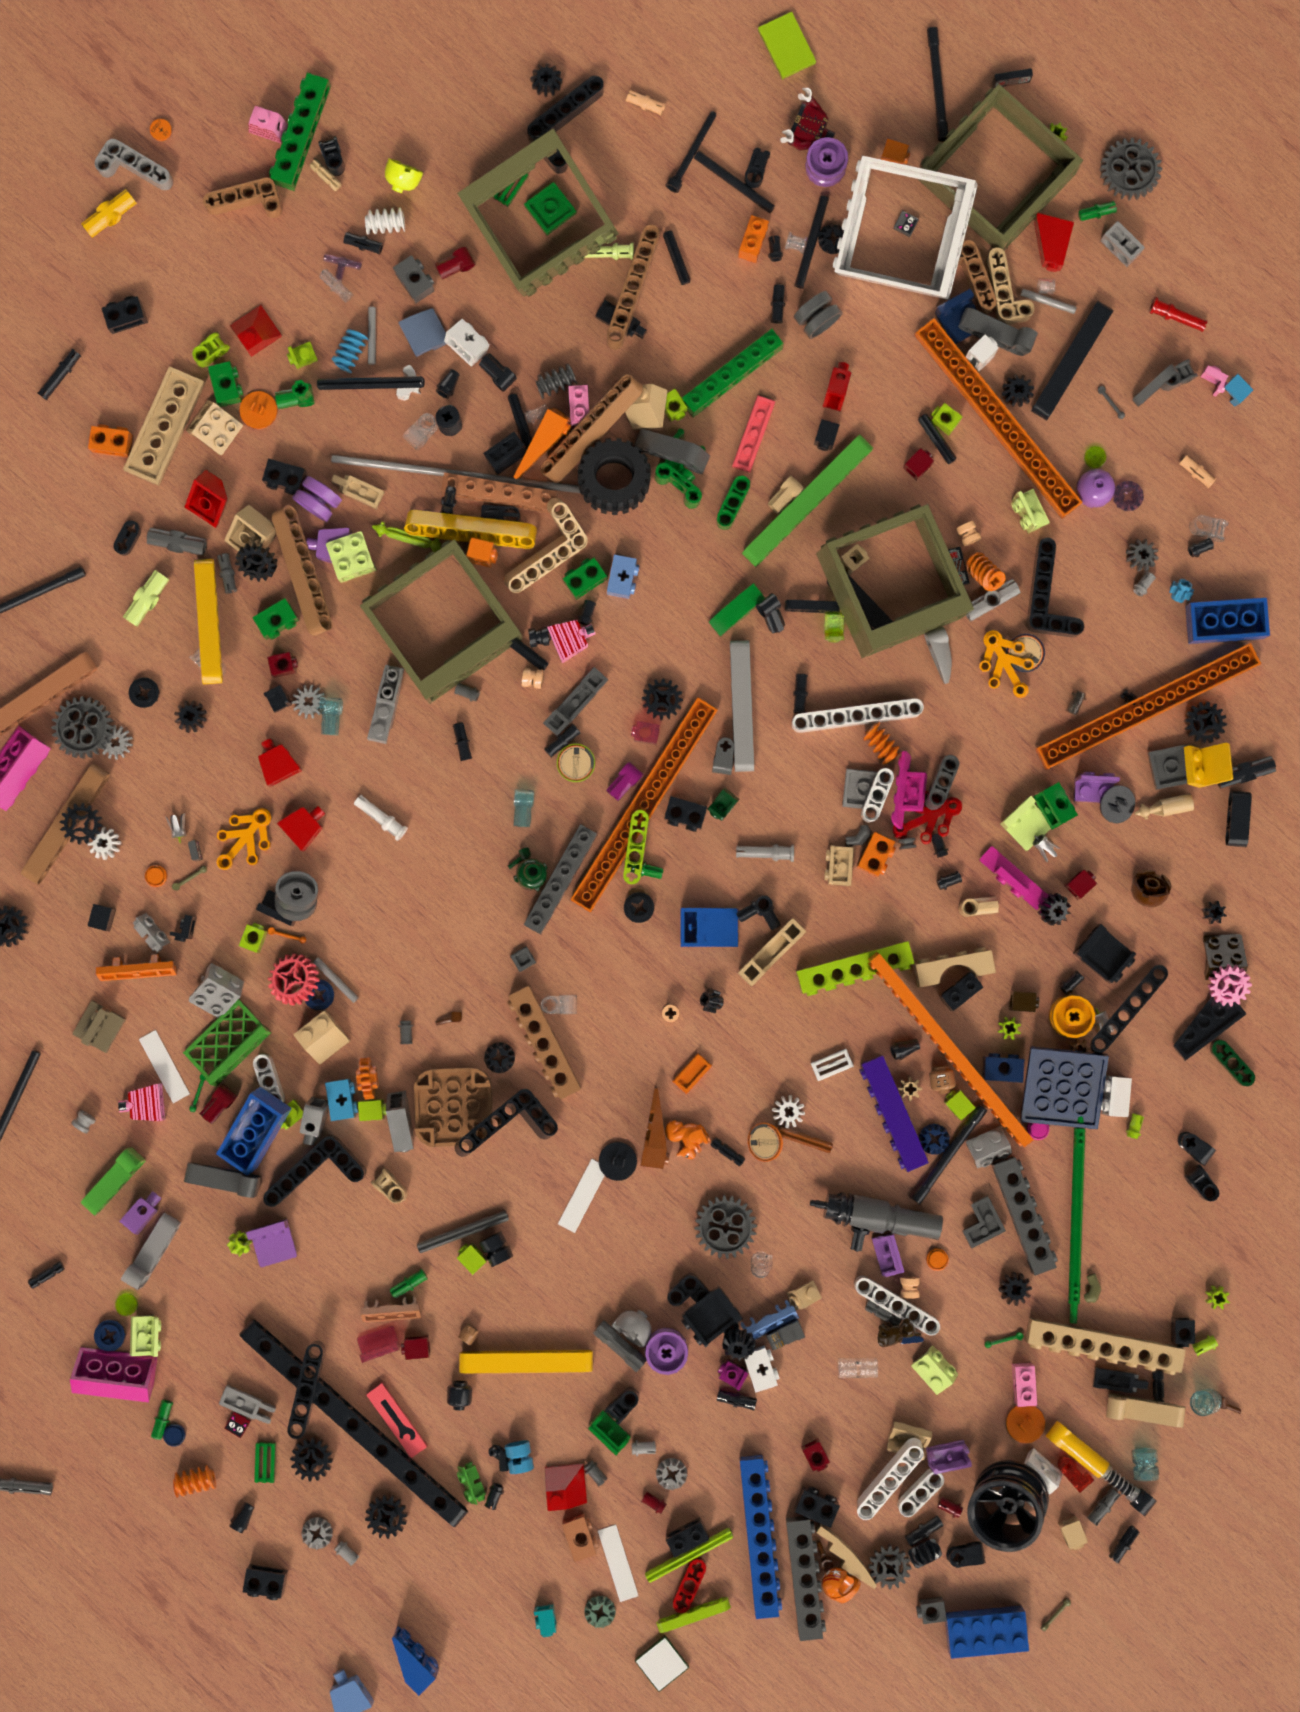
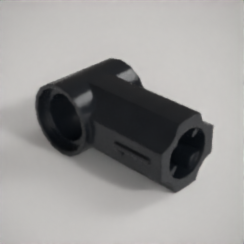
M490 353L479 363V367L492 378L494 384L502 392L517 380L515 374L508 367H504Z
M771 593L756 603V608L765 619L771 633H779L784 630L786 624L779 610L781 603Z

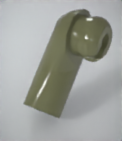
M1095 1273L1086 1276L1091 1287L1089 1292L1084 1294V1299L1087 1303L1096 1302L1101 1292V1286Z

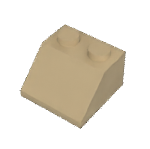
M654 384L643 385L642 394L625 411L632 429L640 430L663 427L667 398L666 389Z
M248 505L235 515L224 541L237 551H239L241 546L244 547L246 543L251 546L253 542L256 543V546L262 543L263 548L266 549L273 541L276 531L274 524Z
M328 1011L320 1013L294 1034L302 1047L319 1064H322L350 1042V1039Z

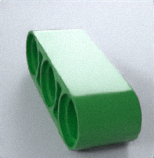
M742 475L735 478L718 512L716 523L722 530H728L732 527L750 489V480L746 476ZM744 482L747 486L746 489H738L737 483ZM736 499L739 504L736 507H731L728 501ZM722 516H728L730 518V522L728 524L721 523L720 518Z

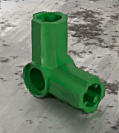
M303 380L295 381L292 389L275 392L278 409L294 406L309 407L315 404L312 385L303 382Z

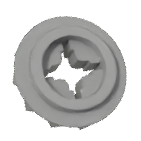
M675 1458L663 1460L656 1470L658 1483L664 1489L672 1491L681 1488L687 1479L685 1465ZM667 1467L672 1472L677 1471V1473L675 1474L676 1481L671 1477L666 1478V1476H668Z
M315 1517L309 1519L304 1524L301 1535L303 1542L308 1548L318 1550L325 1548L330 1543L333 1530L327 1520ZM319 1527H321L320 1535H322V1537H317L315 1540H312L314 1536L312 1530L316 1531L317 1529H319Z

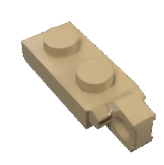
M334 474L331 480L332 484L339 486L338 491L342 492V494L376 510L385 493L383 490L350 475H345L343 479Z

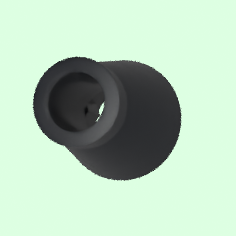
M450 369L447 375L437 384L436 393L446 399L453 396L460 374L456 370Z
M917 1039L894 1042L890 1046L891 1054L895 1060H902L920 1049Z
M244 1502L243 1506L230 1520L229 1527L243 1534L244 1530L248 1528L255 1507Z

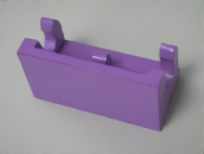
M888 1233L872 1238L882 1276L889 1277L904 1273L894 1234Z
M964 1440L926 1448L928 1466L934 1475L972 1467L971 1460L968 1457L970 1451Z

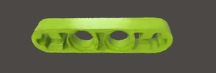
M637 810L631 816L623 879L627 884H636L641 877L649 821L648 814L643 810ZM639 813L645 818V821H642L640 826L644 827V831L640 829L633 830V825L637 827L638 823L637 820H634V817L638 816ZM639 832L642 834L643 839L640 843L632 841L633 833ZM632 851L639 853L640 859L638 862L630 861L629 854ZM627 864L639 865V869H634V874L637 875V878H634L632 882L629 881V877H626V874L631 872V867L627 868Z
M722 1597L690 1608L685 1613H676L658 1620L656 1624L659 1633H665L725 1612L731 1608L728 1597Z

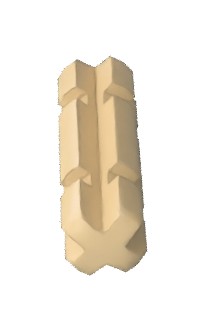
M317 159L311 162L310 168L315 173L317 172V175L330 185L334 191L339 190L342 186L341 182L328 169L322 166Z

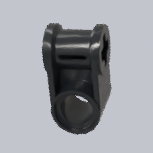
M334 136L333 139L325 142L318 141L328 170L334 176L342 175L345 171V165L337 137ZM334 162H339L338 166H331Z
M1182 1132L1177 1138L1178 1145L1203 1166L1207 1164L1216 1152L1212 1146L1192 1133ZM1186 1138H1189L1191 1142L1190 1145L1187 1144V1141H1185Z
M1200 1164L1190 1174L1184 1175L1187 1183L1196 1191L1201 1199L1209 1202L1217 1200L1220 1194L1219 1189ZM1211 1187L1213 1190V1195L1207 1198L1205 1196V1190L1206 1188Z
M634 1387L626 1388L604 1409L605 1413H609L616 1420L615 1423L617 1425L638 1404V1390ZM633 1394L636 1399L633 1402H629L625 1399V1396Z
M981 1541L952 1546L946 1552L947 1560L956 1568L986 1563L983 1543ZM956 1553L960 1555L957 1557V1561L953 1559Z

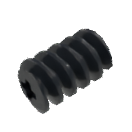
M452 405L443 406L438 409L435 419L441 433L446 436H454L462 430L463 424L458 410Z

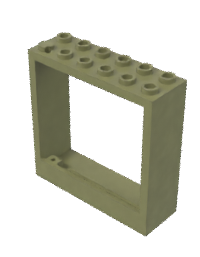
M998 84L995 89L991 87L985 94L986 98L982 102L978 101L972 108L973 112L969 116L966 114L959 122L960 126L956 130L953 128L947 134V140L944 143L940 142L934 148L933 155L924 158L920 168L937 172L977 129V125L993 108L999 111L1051 158L1058 166L1043 183H1038L997 228L972 207L968 226L991 247L1001 248L1005 251L1035 219L1037 213H1040L1077 174L1083 159ZM918 179L948 208L953 210L956 192L950 186Z
M551 129L457 193L516 289L524 297L532 296L537 292V288L550 284L553 281L552 278L558 274L559 276L565 274L570 266L580 264L585 260V256L590 253L591 255L595 254L601 249L600 246L613 242L619 234L554 129ZM558 149L605 225L584 239L577 240L521 278L478 209V206L533 170L537 162L546 156L547 158L550 157Z
M920 504L913 506L906 513L900 511L894 514L891 519L884 517L876 521L877 524L873 526L866 524L855 533L853 530L848 531L839 539L836 537L830 538L826 541V544L820 546L821 549L816 553L862 659L960 620L974 610L928 504L922 507ZM915 521L948 598L898 617L890 624L871 630L837 550Z
M455 539L443 543L440 546L441 549L436 553L434 551L430 552L425 556L426 560L420 564L419 562L413 564L409 568L410 571L406 574L401 573L393 579V583L383 585L378 589L376 595L366 597L362 600L363 604L360 605L429 704L511 648L512 640L518 638L521 641L523 639L521 632ZM454 555L501 622L447 659L439 669L423 680H420L372 611L444 560Z

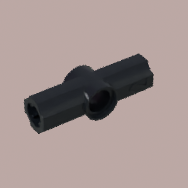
M1272 756L1253 762L1248 761L1235 765L1232 768L1233 780L1218 783L1217 785L1221 789L1237 783L1242 784L1257 779L1256 777L1276 772L1275 761Z

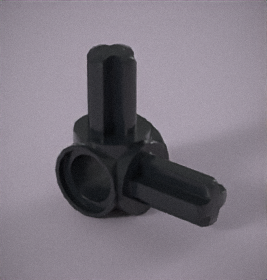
M765 895L755 896L750 901V905L736 913L740 922H744L757 914L764 917L771 930L780 926V922L773 912L772 900ZM761 899H765L767 902L763 909H760L758 906V902Z

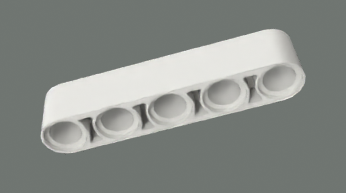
M859 1276L855 1279L854 1287L860 1295L902 1320L909 1318L911 1311H918V1318L910 1320V1323L930 1336L936 1335L939 1332L940 1324L934 1316L866 1276ZM861 1281L868 1282V1288L866 1290H860L858 1288V1285ZM878 1291L885 1292V1297L882 1300L875 1299V1294ZM901 1301V1308L893 1310V1302ZM928 1321L935 1322V1327L932 1330L926 1329Z
M908 1439L858 1498L857 1513L861 1519L869 1520L873 1518L922 1460L924 1454L923 1445L919 1439ZM912 1448L919 1449L917 1452L910 1451ZM901 1462L906 1463L903 1467L898 1466ZM893 1477L894 1480L887 1481L886 1478ZM876 1491L882 1492L881 1495H875L873 1493ZM863 1506H869L870 1508H869V1509H862L861 1507H863Z

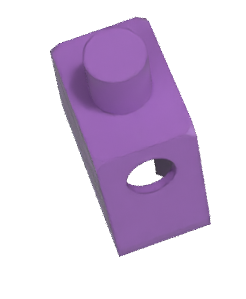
M350 528L319 530L318 539L307 538L306 543L309 550H316L317 559L332 563L326 543L351 535L352 531Z
M153 1191L146 1200L140 1197L119 1222L132 1233L139 1235L158 1210L155 1206L162 1198ZM143 1207H146L147 1212L144 1215H142L141 1209Z

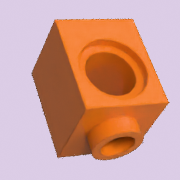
M887 138L881 160L907 164L910 153L907 152L909 145Z

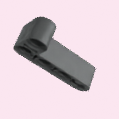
M965 308L958 325L961 330L980 339L984 335L988 338L992 337L997 342L998 347L1019 356H1025L1031 352L1038 335L1031 328L1022 327L1018 330L972 308Z
M640 429L633 445L634 448L635 446L640 447L642 453L684 464L688 469L698 474H703L710 458L706 451L694 443L645 429Z
M193 1162L187 1163L184 1182L234 1192L239 1196L248 1198L257 1197L261 1176L249 1174L246 1176L239 1171Z

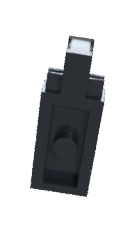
M604 300L595 318L610 326L616 306ZM633 317L626 336L632 337L636 335L643 339L647 332L646 329L640 326L641 322ZM624 319L617 320L619 323L626 322Z
M1095 1367L1092 1386L1094 1388L1132 1393L1137 1392V1388L1148 1390L1149 1382L1144 1379H1138L1139 1375L1133 1372Z

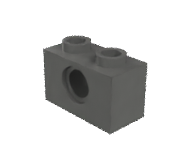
M411 255L394 266L393 270L415 304H417L434 292L433 285L435 283L429 274L425 275L422 271L424 267L420 260H415ZM414 275L420 276V279L416 282L411 281V277Z

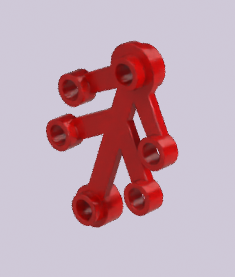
M932 796L933 802L939 803V799ZM950 797L937 810L923 807V812L914 811L923 814V816L903 823L904 830L902 832L897 831V827L894 825L893 835L897 839H903L908 835L909 830L928 822L925 831L920 835L921 843L927 845L932 841V833L938 817L945 815L943 824L938 826V834L945 837L949 834V826L953 816L960 814L962 811V802L958 798ZM955 804L956 808L952 809L949 805ZM946 828L947 831L945 833L940 832V829ZM925 835L929 836V840L927 841L923 840L922 838Z

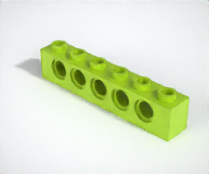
M909 941L796 971L801 993L811 996L818 994L817 990L825 988V991L837 989V984L843 983L844 986L855 984V980L862 978L863 981L874 979L873 975L876 974L877 970H872L869 967L868 959L876 952L885 959L892 969L899 968L900 971L911 969L910 965L915 964ZM890 954H895L898 958L895 965H891L888 962ZM853 964H858L861 968L858 975L851 973L850 968ZM834 969H839L842 972V977L839 980H835L832 977ZM816 974H821L824 978L821 985H816L813 981V977Z

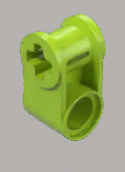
M218 332L212 333L205 341L193 349L192 356L199 367H208L229 351L230 347L219 338ZM200 354H207L205 359H198V356Z

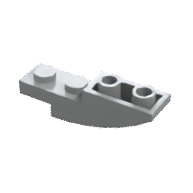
M389 665L384 667L367 737L369 741L387 744L398 704L404 673L403 668Z

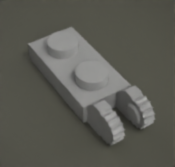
M229 1385L226 1386L219 1402L221 1406L270 1424L271 1419L266 1415L258 1413L259 1408L273 1413L276 1410V1407Z

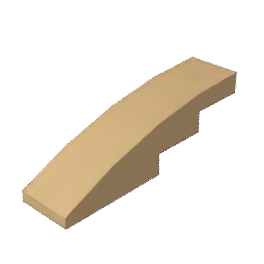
M818 1523L815 1528L817 1534L830 1541L828 1549L842 1558L840 1562L841 1568L875 1589L877 1585L873 1577L870 1576V1572L855 1552L837 1534L823 1524Z

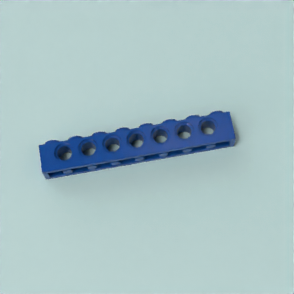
M763 1455L739 1457L756 1619L779 1617V1610H782L781 1598H777V1591L780 1590L779 1578L775 1579V1571H778L777 1559H773V1551H776L775 1539H771V1531H774L773 1519H769V1512H772L771 1500H767V1492H770L769 1480H765V1472H768L767 1460L763 1461ZM753 1473H758L761 1476L756 1482L750 1480V1476ZM753 1494H762V1499L754 1501L752 1499ZM760 1512L765 1516L761 1521H757L754 1519L756 1513ZM763 1532L766 1534V1538L758 1540L756 1535ZM761 1552H766L768 1558L760 1560L758 1555ZM768 1572L770 1577L763 1580L760 1578V1574ZM764 1592H771L772 1597L764 1599L762 1594Z

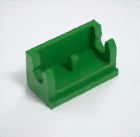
M604 1410L588 1425V1429L615 1456L627 1445L631 1438Z

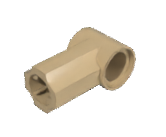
M790 476L782 484L778 493L769 501L768 506L779 515L805 487Z
M996 896L966 899L959 904L958 911L964 917L998 913V900ZM966 903L972 905L971 913L965 911L964 906Z

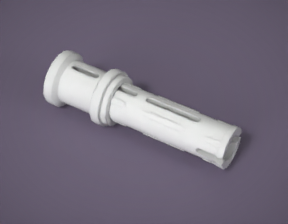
M360 795L355 800L354 805L382 825L381 827L384 831L387 830L395 836V840L399 841L406 833L408 827H403L395 820V817L388 816L363 795Z

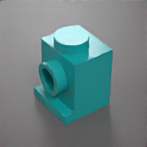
M554 1604L534 1607V1616L538 1615V1617H535L536 1629H540L542 1637L553 1636V1633L557 1631Z

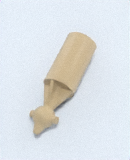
M1191 794L1161 799L1150 808L1141 804V808L1135 812V815L1144 817L1146 820L1150 814L1164 817L1194 810V803Z

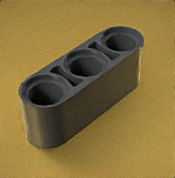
M948 755L938 765L925 798V805L930 810H937L946 801L960 764L956 756ZM945 762L950 763L953 769H948ZM938 779L944 780L946 786L940 785ZM932 796H936L939 799V803L933 802Z

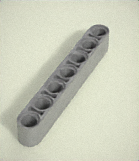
M749 640L730 641L735 772L754 771Z

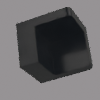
M281 685L263 693L274 713L292 705L284 687Z
M93 904L88 927L110 932L116 909Z

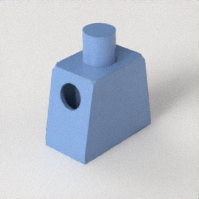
M344 1669L333 1674L337 1683L330 1689L334 1712H362L372 1707L374 1700L357 1675L347 1678Z

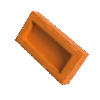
M697 1053L672 1082L687 1094L712 1065Z

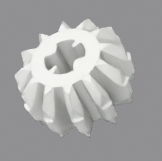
M102 827L101 834H96V840L88 844V846H93L90 849V853L96 852L95 857L100 858L102 856L103 860H107L108 855L111 858L115 857L113 851H120L119 848H116V845H121V841H116L119 838V834L113 835V829L110 828L107 831L106 827ZM102 840L108 841V843H106L107 847L101 846V844H103Z
M792 1095L788 1096L787 1102L785 1097L781 1096L782 1104L775 1101L779 1109L772 1108L773 1112H779L773 1118L778 1119L781 1117L778 1125H782L786 1121V1128H789V1122L792 1123L793 1127H796L795 1119L799 1122L803 1121L798 1115H805V1112L798 1109L803 1108L804 1104L796 1106L799 1098L792 1102ZM789 1106L793 1107L791 1110L793 1115L790 1116L788 1114V1117H786L784 1109L786 1107L789 1109Z

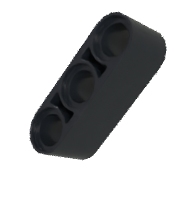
M1230 791L1225 836L1226 846L1246 848L1248 845L1252 794L1250 792Z

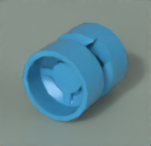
M528 1440L516 1441L505 1445L506 1457L510 1458L508 1461L510 1474L525 1473L534 1469L533 1458L529 1456L531 1448Z

